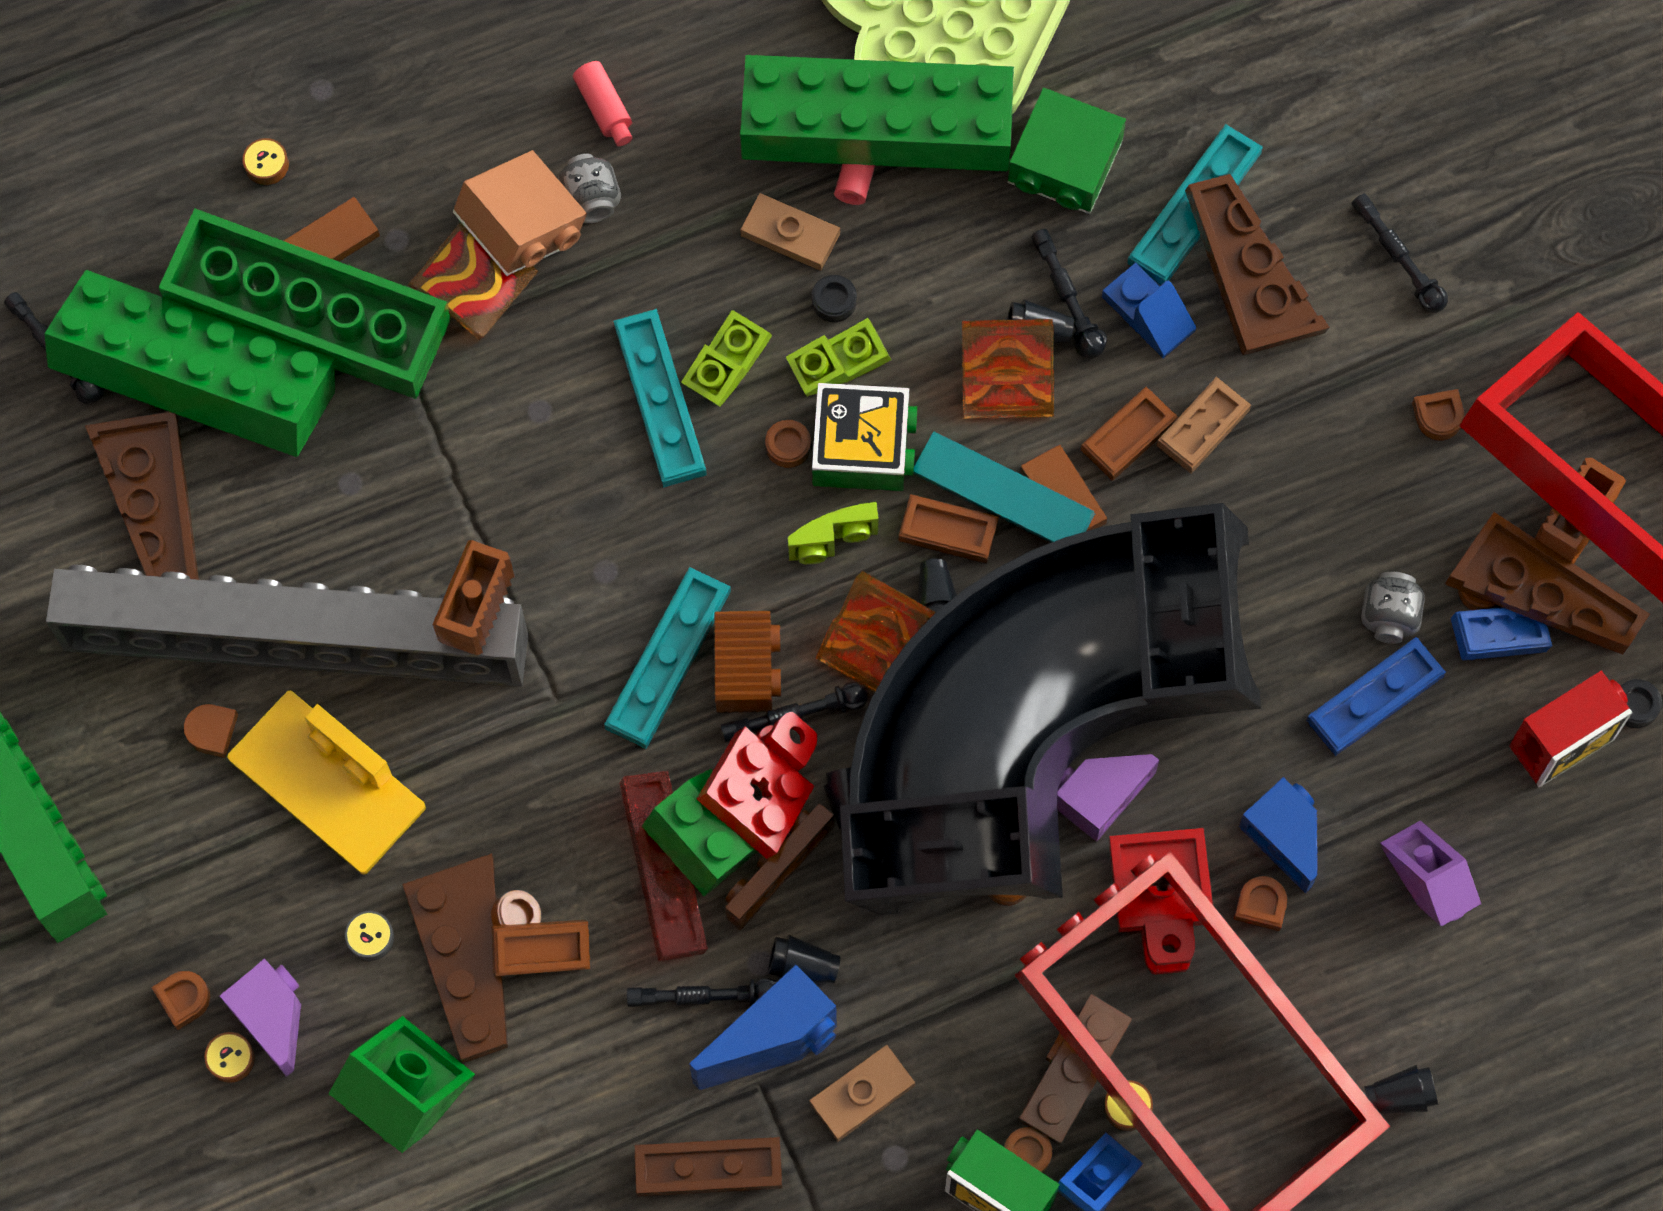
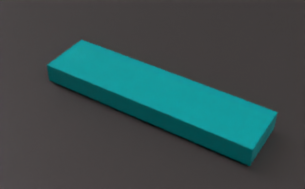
M1225 124L1128 257L1127 264L1132 266L1136 262L1160 285L1170 280L1201 237L1185 193L1188 185L1231 174L1237 185H1239L1261 155L1263 147Z
M657 309L614 320V328L663 488L707 476L706 467Z
M934 431L914 466V475L1050 543L1085 532L1095 516L1093 510Z
M689 567L604 724L606 730L647 749L715 622L714 613L720 612L731 592L729 585Z

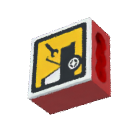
M1601 670L1526 717L1509 747L1537 786L1541 787L1616 739L1632 714L1631 709L1627 705V696L1623 688L1615 680L1611 679L1609 681Z

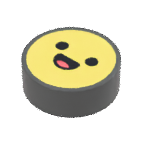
M364 911L355 915L347 924L345 940L350 951L357 958L365 961H375L384 957L391 950L394 943V932L390 922L384 915L375 911Z

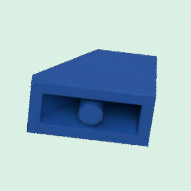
M1283 777L1243 814L1239 828L1306 893L1312 888L1317 877V810L1313 807V798L1301 785L1297 783L1291 785Z

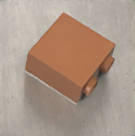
M533 150L464 181L453 209L455 216L506 276L525 267H532L543 258L558 251H565L571 248L581 236L580 230L587 215L586 211Z

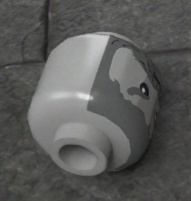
M591 154L577 155L568 161V166L558 176V180L586 211L587 215L584 223H596L609 218L614 213V208L620 202L621 192L614 169L609 161L605 159L595 158Z
M1401 572L1381 573L1379 578L1372 580L1366 586L1361 614L1362 624L1368 630L1375 633L1374 637L1378 641L1390 644L1401 643L1403 637L1412 636L1421 628L1425 603L1424 590L1416 584V579L1408 574Z

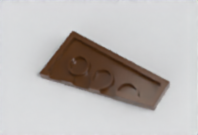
M1231 174L1189 184L1185 193L1242 356L1326 333L1330 327L1323 316H1318L1307 300L1308 293L1299 280L1295 281L1282 261L1284 256L1275 242L1271 244L1261 229V220Z
M164 412L85 425L146 576L161 577L164 572H179L189 576L190 579L199 580L177 414Z
M1495 512L1492 513L1445 582V585L1622 655L1631 645L1650 613Z
M492 853L402 884L462 1063L508 1048L502 976H495L493 974L491 926L493 924L491 910L497 900L494 857Z

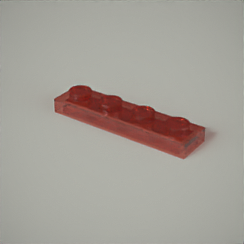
M668 770L624 776L619 784L658 961L703 955L708 947L694 885L642 827L652 810L673 793Z

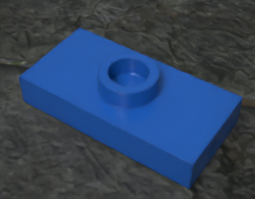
M1503 607L1459 611L1450 618L1462 661L1544 653L1553 646L1546 624Z

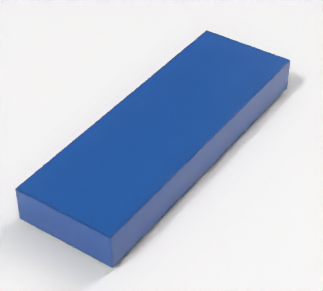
M1415 637L1308 715L1306 721L1331 752L1337 756L1442 679L1446 671L1421 641Z

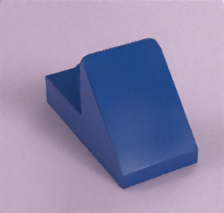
M1136 262L1103 289L1102 298L1162 358H1165L1196 331V326L1173 284L1167 280L1159 286Z
M1105 1133L1058 1182L1060 1184L1058 1192L1080 1211H1104L1112 1199L1135 1176L1143 1163L1110 1135Z

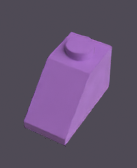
M1152 754L1085 759L1077 770L1070 766L1065 770L1060 780L1057 791V810L1097 842L1156 774L1159 759Z
M1422 821L1416 822L1381 842L1383 851L1417 905L1440 926L1461 918L1466 912L1481 904L1466 859Z
M263 959L223 992L220 997L287 1077L294 1071L301 1003L293 991L299 985L282 964L274 970Z

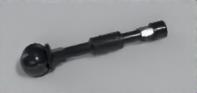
M1363 193L1356 197L1351 203L1367 224L1372 225L1379 235V242H1381L1394 262H1399L1411 277L1412 284L1417 289L1414 296L1419 299L1423 309L1430 313H1438L1444 310L1448 303L1447 292L1438 286L1436 279L1429 280L1425 273L1422 274L1408 256L1410 251L1394 230L1388 229L1380 219V213L1374 207L1367 194Z
M1038 230L1032 234L1031 238L1042 260H1046L1052 272L1050 278L1061 301L1066 302L1072 317H1074V327L1076 329L1073 335L1076 341L1075 349L1083 357H1098L1105 349L1107 336L1105 332L1099 329L1097 324H1091L1089 318L1084 316L1076 299L1078 293L1066 268L1061 267L1056 257L1057 250L1048 230Z
M18 292L10 294L4 301L5 306L12 314H16L21 321L27 324L33 331V338L46 351L44 333L48 326L41 324L35 318L34 313L27 306V302ZM70 376L72 378L70 387L76 391V396L80 402L84 404L94 403L102 398L105 388Z
M850 681L841 689L839 685L835 686V693L825 695L823 699L802 705L794 703L767 711L766 715L751 720L745 718L721 724L725 743L731 741L734 734L744 727L754 731L769 725L774 726L775 722L788 712H793L802 719L803 716L827 709L832 711L840 708L842 713L846 712V708L851 710L861 709L868 701V690L861 682Z
M763 978L755 983V979H751L749 985L723 989H711L708 985L677 986L675 990L633 987L627 988L628 1007H639L643 1005H656L657 1002H676L677 1005H709L711 1001L738 1000V1002H750V1006H752L777 981Z

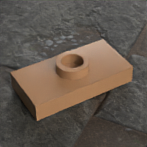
M759 193L740 229L742 237L820 271L840 236V227Z
M1216 377L1158 439L1157 447L1192 474L1250 411L1251 404Z
M886 1045L810 1099L809 1104L836 1141L839 1142L915 1087V1081L888 1045Z

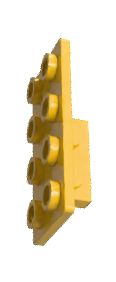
M290 690L274 704L227 756L235 767L363 875L371 870L426 809L425 803L392 776L389 766L384 759L320 705L316 704L312 708Z

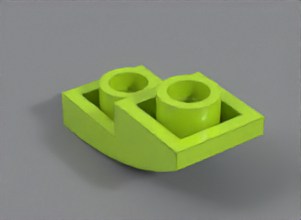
M732 310L709 346L704 345L681 383L720 407L745 377L772 335Z
M869 318L831 339L823 335L786 356L807 397L817 394L818 383L844 384L891 361Z
M871 502L842 508L825 514L802 526L788 536L789 561L799 560L802 564L821 563L826 560V557L835 556L834 539L843 538L845 542H861L869 539L870 535H878L877 503Z

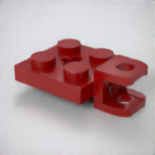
M793 712L786 713L775 722L774 726H766L756 735L747 727L742 728L732 737L698 795L697 800L766 859L778 853L814 788V785L798 771L806 766L817 745V733ZM790 729L795 730L799 734L800 744L792 741L789 735ZM750 783L755 784L760 789L763 798L757 801L752 796L754 788Z
M1204 828L1109 836L1108 843L1113 884L1116 882L1121 889L1136 878L1130 870L1147 856L1153 853L1159 860L1162 856L1171 852L1213 905ZM1171 884L1163 892L1158 891L1156 886H1149L1116 913L1118 931L1142 930L1144 959L1148 970L1152 974L1186 972L1195 951L1193 926L1203 924ZM1163 946H1171L1176 952H1166Z

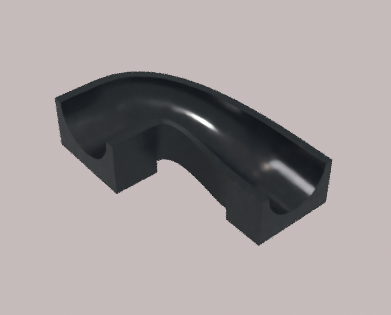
M1224 503L1130 514L1131 522L1085 531L1031 550L988 573L965 588L938 610L907 642L886 671L868 705L857 736L850 772L849 805L840 806L845 901L879 915L898 914V907L908 903L945 897L1022 895L1042 899L1063 898L1057 791L1065 770L1081 752L1111 734L1148 722L1261 709L1260 690L1252 678L1245 654L1238 608V559L1241 547L1249 545L1248 527Z

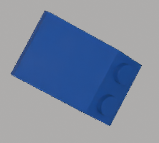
M795 965L689 1063L693 1084L699 1090H703L802 1060L811 1051L818 1055L836 1037V1034L833 1032L837 1027L836 1005Z

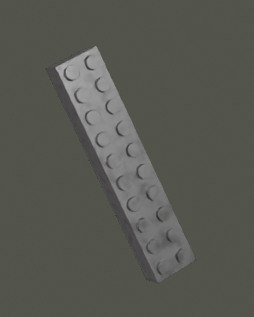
M71 565L69 570L54 569L46 623L63 650L69 652L521 687L523 686L528 631L521 604H514L513 600L504 597V603L499 604L501 611L496 613L497 620L492 621L494 628L489 629L490 636L485 638L487 645L482 646L483 653L474 655L437 640L438 638L432 624L445 594H441L440 598L421 597L420 593L412 590H396L393 595L378 594L373 589L363 586H351L347 588V591L329 590L327 586L313 582L302 583L301 587H287L271 579H257L254 581V584L236 583V580L221 575L209 576L208 580L190 579L189 576L179 572H164L161 577L144 576L142 572L129 568L116 569L115 573L97 572L95 568L86 565Z

